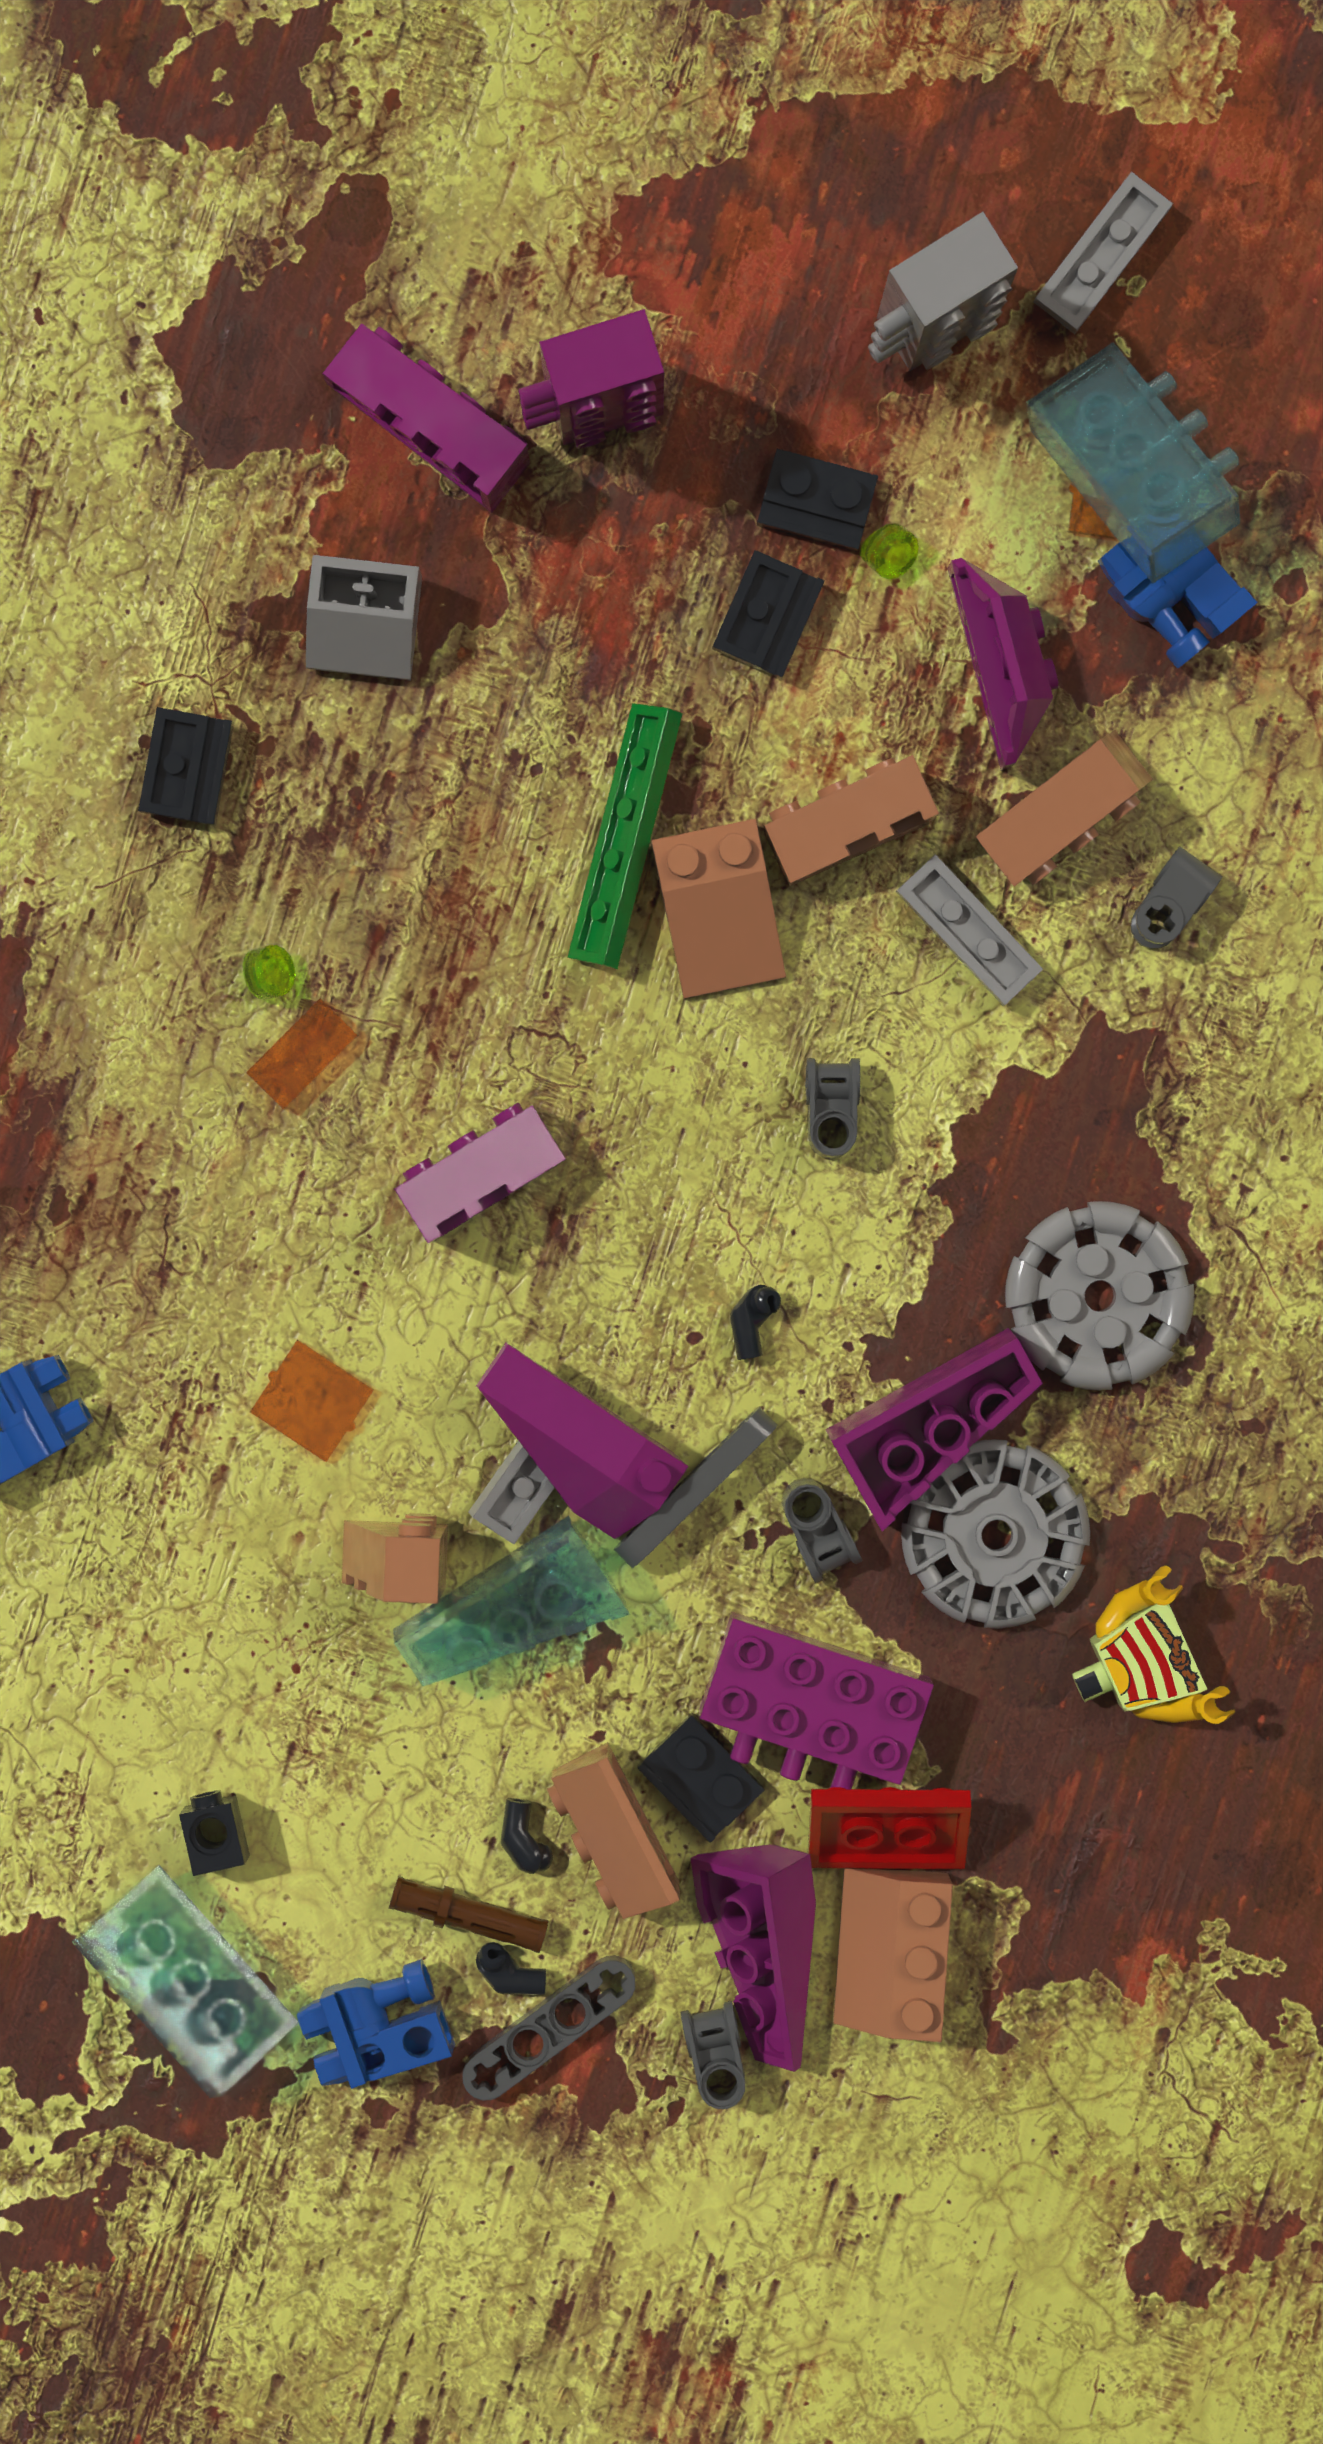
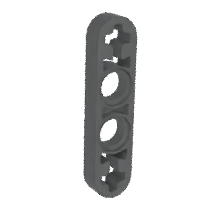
M760 1406L756 1408L671 1491L660 1509L637 1524L619 1542L614 1551L631 1568L637 1566L778 1425Z
M616 1955L605 1956L597 1960L474 2051L467 2058L462 2073L466 2091L474 2098L482 2101L493 2100L501 2096L624 2005L632 1997L635 1990V1972L632 1965L625 1958ZM608 1969L613 1975L622 1971L625 1974L621 1980L623 1990L618 1993L612 1988L603 1991L597 1996V2002L603 2006L595 2010L590 1996L579 1987L587 1983L590 1992H593L603 1983L602 1971ZM573 1998L583 2004L585 2017L579 2024L567 2026L557 2019L555 2015L556 2006L564 1999ZM523 2030L536 2031L542 2037L543 2048L533 2057L520 2055L513 2046L514 2037ZM502 2045L509 2061L518 2069L511 2072L509 2063H506L497 2070L495 2085L491 2086L486 2080L477 2084L474 2081L478 2071L476 2065L482 2063L483 2066L489 2068L500 2061L502 2054L496 2049Z

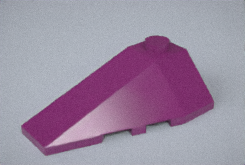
M505 1342L476 1385L569 1508L576 1515L614 1539L657 1512L689 1467L670 1449L507 1342Z
M772 1844L697 1854L690 1858L697 1908L703 1923L712 1922L721 1946V1949L714 1953L720 1969L729 1967L738 1995L733 2003L754 2059L795 2072L801 2068L816 1910L810 1854Z

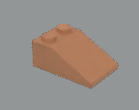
M756 818L652 840V850L683 998L686 999L786 978Z

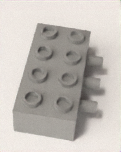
M984 212L976 215L889 270L877 315L878 320L874 322L876 331L871 334L873 342L868 345V350L877 363H881L898 352L909 371L921 364L924 365L926 370H929L943 362L953 353L951 347L957 341L968 336L969 340L973 342L989 333L998 325L995 319L1002 314L1001 309L1007 302V294L1012 290L1011 284L1018 266Z

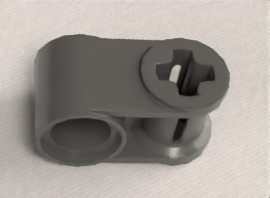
M1179 846L1152 883L1154 886L1134 912L1131 919L1133 938L1141 946L1148 949H1159L1167 946L1181 933L1193 914L1200 910L1223 876ZM1158 912H1161L1166 916L1163 925L1169 931L1161 929L1156 934L1151 933L1148 929L1151 920L1146 915L1153 917Z
M806 1058L805 1090L806 1105H808L809 1145L815 1153L823 1158H839L846 1154L856 1142L857 1105H859L860 1059L851 1058L849 1063H817L815 1058ZM821 1080H843L845 1083H822ZM836 1120L843 1124L847 1132L844 1145L833 1149L821 1143L818 1138V1128L824 1121Z
M809 1478L797 1479L790 1483L783 1492L782 1506L796 1536L797 1547L815 1584L823 1581V1574L850 1561L854 1564L862 1562L863 1560L843 1519L840 1520L823 1486ZM803 1492H813L821 1500L818 1511L809 1517H800L792 1510L794 1499Z
M732 2001L724 2002L721 2009L691 2014L689 2010L681 2011L689 2057L693 2061L697 2085L702 2099L715 2109H729L735 2106L742 2099L745 2092V2072L740 2053V2036ZM718 2069L730 2071L736 2077L735 2086L725 2093L713 2091L707 2084V2079L712 2072Z

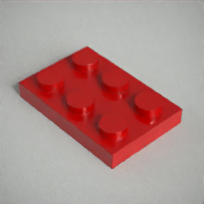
M842 1787L811 1789L808 1854H810L811 1867L965 1869L972 1808L971 1791L952 1790L950 1788L900 1790L894 1787H886L879 1790L846 1789Z

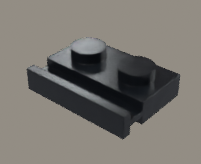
M777 448L756 526L858 553L878 475Z
M754 550L712 649L758 670L770 673L782 680L825 580L810 576L800 569Z
M157 707L138 811L145 814L216 826L234 722L232 720H222Z
M692 1712L637 1765L639 1771L710 1843L765 1791L764 1786L741 1763L730 1758V1751Z

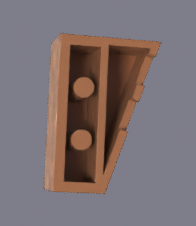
M405 1514L402 1522L344 1520L342 1583L354 1585V1589L366 1590V1594L383 1602L438 1604L446 1588L448 1524H437V1515Z

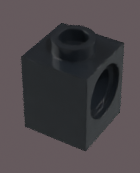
M214 1790L190 1797L191 1805L185 1806L179 1817L193 1876L245 1865L250 1853L236 1795L222 1798L221 1790ZM207 1818L220 1820L226 1827L227 1838L221 1842L207 1840L200 1830L201 1821Z

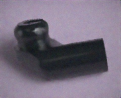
M757 1285L747 1290L731 1310L730 1321L737 1360L763 1356L758 1329L772 1313H776L780 1308L781 1297L776 1289L765 1285Z
M507 1798L501 1845L519 1870L528 1874H534L537 1871L544 1872L552 1864L553 1855L548 1845L537 1843L528 1832L532 1802L525 1799Z
M490 1942L481 1947L476 1957L477 1968L497 1993L545 1995L546 1969L519 1968L509 1953L499 1943Z

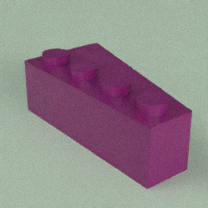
M361 323L322 373L326 384L492 513L530 465L528 443L514 430L504 424L501 426L486 415V410L464 392L458 394L443 383L444 377L422 359L415 363L400 352L403 345L386 330L378 326L373 332Z
M1007 1328L825 1430L883 1532L896 1520L895 1516L911 1501H916L922 1496L938 1476L951 1464H956L961 1460L977 1440L989 1429L993 1430L1043 1383L1020 1341Z

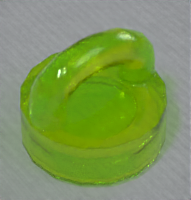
M896 523L886 524L874 531L863 542L860 556L881 577L886 579L898 578L913 566L919 550L918 540L904 526Z
M278 945L262 946L247 952L244 957L243 975L246 985L254 997L258 999H272L284 996L290 992L296 976L295 966L291 956L284 948Z

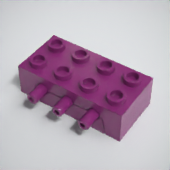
M645 309L540 341L544 381L518 390L526 428L530 430L556 422L563 446L575 442L577 449L587 448L605 441L606 432L625 427L627 433H634L654 426L657 423L655 417L664 414V369Z
M731 1611L699 1708V1719L738 1731L730 1758L742 1764L750 1763L758 1738L788 1748L780 1775L790 1780L798 1781L800 1779L807 1756L811 1755L838 1764L831 1787L852 1789L858 1771L901 1785L934 1684L928 1676Z

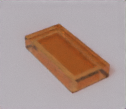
M320 998L246 1073L285 1110L358 1035Z

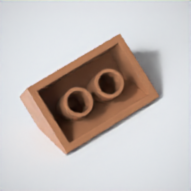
M607 1742L552 1770L551 1779L554 1785L547 1788V1791L559 1815L562 1817L567 1813L570 1814L578 1832L571 1835L573 1843L584 1863L591 1860L594 1861L602 1877L595 1881V1884L608 1910L617 1906L622 1918L625 1919L679 1901V1879L609 1743Z
M844 1868L833 2016L834 2024L888 2039L942 2042L953 1888L948 1873L897 1869Z

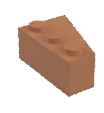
M1114 730L1098 740L975 837L1013 886H1016L1025 878L1033 886L1058 867L1052 860V857L1066 846L1075 854L1097 837L1099 833L1093 826L1101 819L1110 814L1116 822L1140 804L1141 801L1135 793L1151 782L1153 778L1117 731Z
M913 755L897 763L894 758L880 762L865 770L867 777L848 785L846 779L833 783L817 792L819 800L802 808L798 801H794L769 813L772 822L764 825L763 831L788 887L934 821L939 812Z

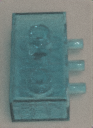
M1112 342L1026 402L1030 429L1150 581L1155 583L1240 524L1239 495L1223 477L1237 467L1240 461L1230 447L1225 448L1211 459H1208L1192 439V437L1208 427L1205 415L1199 409H1195L1177 421L1161 401V399L1177 389V383L1173 376L1165 371L1149 383H1146L1115 343Z

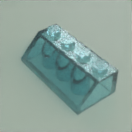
M160 1865L155 1867L112 1903L71 1941L209 2098L223 2096L299 2023Z

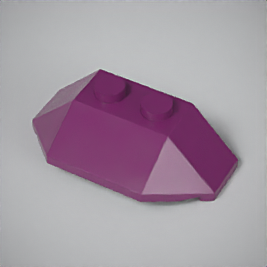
M965 559L951 560L947 570L1000 770L1003 771L1012 768L1017 762L1053 700L1051 690L1058 689L1057 674L1052 659H1043L1038 639L1045 637V631L1038 607L1029 608L1025 594Z

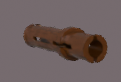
M401 1876L397 1878L388 1908L433 1921L432 1926L443 1929L444 1925L464 1929L481 1936L521 1946L536 1953H540L549 1922L545 1919L530 1917L486 1902L466 1898L465 1896L455 1894L454 1888L445 1885L442 1890L416 1883Z

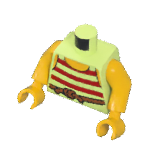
M1162 1566L1149 1580L1137 1583L1113 1596L1096 1622V1634L1090 1638L1091 1645L1099 1662L1073 1673L1072 1677L1084 1702L1112 1690L1119 1706L1124 1712L1131 1711L1138 1718L1170 1723L1205 1719L1212 1724H1219L1235 1713V1710L1221 1711L1215 1704V1699L1225 1697L1230 1693V1690L1225 1686H1219L1206 1695L1200 1694L1208 1689L1169 1605L1182 1591L1183 1586L1179 1585L1176 1589L1172 1590L1165 1588L1160 1580L1164 1579L1171 1572V1568Z

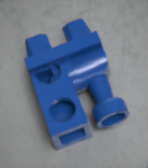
M1146 519L1135 530L1153 551L1148 557L1139 562L1126 545L1120 541L1102 556L1098 563L1107 579L1113 585L1107 592L1116 603H1120L1129 617L1135 621L1149 622L1172 645L1167 650L1166 655L1178 669L1209 643V640L1198 628H1193L1188 632L1173 611L1172 607L1181 600L1213 639L1258 602L1245 587L1240 588L1218 563L1211 551L1196 537L1197 534L1188 524L1184 525L1181 529L1177 524L1161 528L1154 526Z
M59 1355L35 1362L30 1359L0 1374V1427L2 1429L0 1431V1485L74 1443L73 1437L80 1434L94 1422L86 1404L81 1398L59 1409L55 1405L49 1390L70 1380L69 1372Z
M422 1959L404 1965L402 1969L403 1977L375 1984L365 1978H354V1980L343 1984L338 1983L324 1989L320 1999L314 2000L299 2009L297 2019L306 2040L331 2031L336 2045L335 2049L315 2055L313 2059L322 2086L348 2081L352 2089L366 2084L367 2081L381 2079L452 2057L456 2044L440 2001L420 2007L419 2011L390 2021L385 2010L386 2007L408 1997L411 1998L414 2004H421L435 1999L433 1984Z

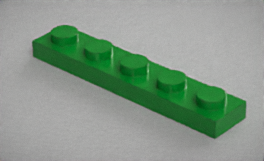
M632 703L567 958L618 969L683 713L665 707Z

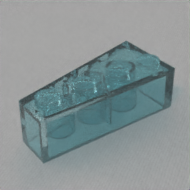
M567 1516L442 1597L438 1604H431L394 1628L393 1637L395 1646L422 1686H426L486 1665L488 1661L514 1652L518 1654L535 1648L536 1644L565 1634L567 1637L587 1630L586 1627L608 1619L615 1620L630 1615L624 1598L570 1516Z

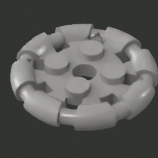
M1093 1201L1087 1202L1088 1207L1074 1211H1069L1068 1207L1061 1209L1042 1220L1025 1237L1029 1242L1019 1258L1013 1257L1009 1267L1005 1288L1006 1308H1011L1016 1326L1011 1328V1330L1020 1341L1033 1364L1041 1371L1046 1367L1061 1376L1060 1382L1086 1390L1100 1391L1112 1390V1384L1128 1380L1131 1381L1132 1385L1154 1374L1175 1354L1171 1349L1180 1334L1186 1336L1191 1323L1194 1309V1284H1188L1184 1265L1189 1263L1184 1251L1173 1235L1160 1222L1157 1221L1155 1224H1152L1139 1216V1209L1125 1204ZM1092 1228L1096 1244H1089L1078 1248L1075 1232ZM1127 1233L1142 1241L1135 1255L1118 1247ZM1046 1252L1059 1259L1049 1277L1037 1270ZM1164 1270L1168 1289L1153 1292V1282L1148 1273ZM1098 1280L1107 1282L1114 1294L1111 1305L1102 1311L1092 1310L1085 1301L1087 1287L1092 1282ZM1047 1298L1051 1318L1036 1321L1032 1302ZM1149 1314L1163 1322L1153 1340L1139 1332L1147 1321ZM1064 1335L1080 1344L1072 1358L1057 1350ZM1121 1344L1124 1360L1107 1364L1102 1348H1115Z
M996 1439L975 1442L969 1448L970 1451L956 1464H951L930 1484L931 1487L916 1501L913 1500L909 1503L911 1504L907 1523L902 1522L901 1540L905 1563L910 1575L916 1573L925 1588L921 1593L941 1612L962 1623H965L966 1619L983 1622L984 1628L1000 1629L1024 1625L1036 1620L1035 1614L1050 1605L1055 1608L1068 1596L1078 1582L1085 1565L1080 1563L1084 1546H1090L1091 1531L1087 1506L1081 1493L1075 1494L1067 1481L1070 1477L1069 1473L1058 1462L1044 1452L1029 1445L1026 1446V1449L1008 1446L1007 1440ZM1003 1466L1020 1470L1018 1486L1006 1481L999 1482ZM969 1471L977 1485L967 1489L960 1495L952 1481ZM1050 1491L1058 1506L1045 1515L1036 1499ZM932 1510L947 1513L943 1520V1532L928 1528ZM993 1520H1002L1011 1529V1538L1008 1544L1000 1549L988 1548L982 1541L984 1526ZM1049 1537L1064 1540L1060 1559L1044 1556ZM948 1555L957 1570L942 1577L934 1562ZM1033 1574L1040 1587L1023 1597L1016 1584L1026 1580ZM975 1583L993 1587L989 1602L972 1598Z

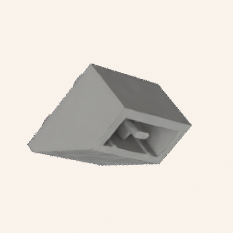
M313 555L307 602L306 669L411 681L422 585L420 568L417 566Z

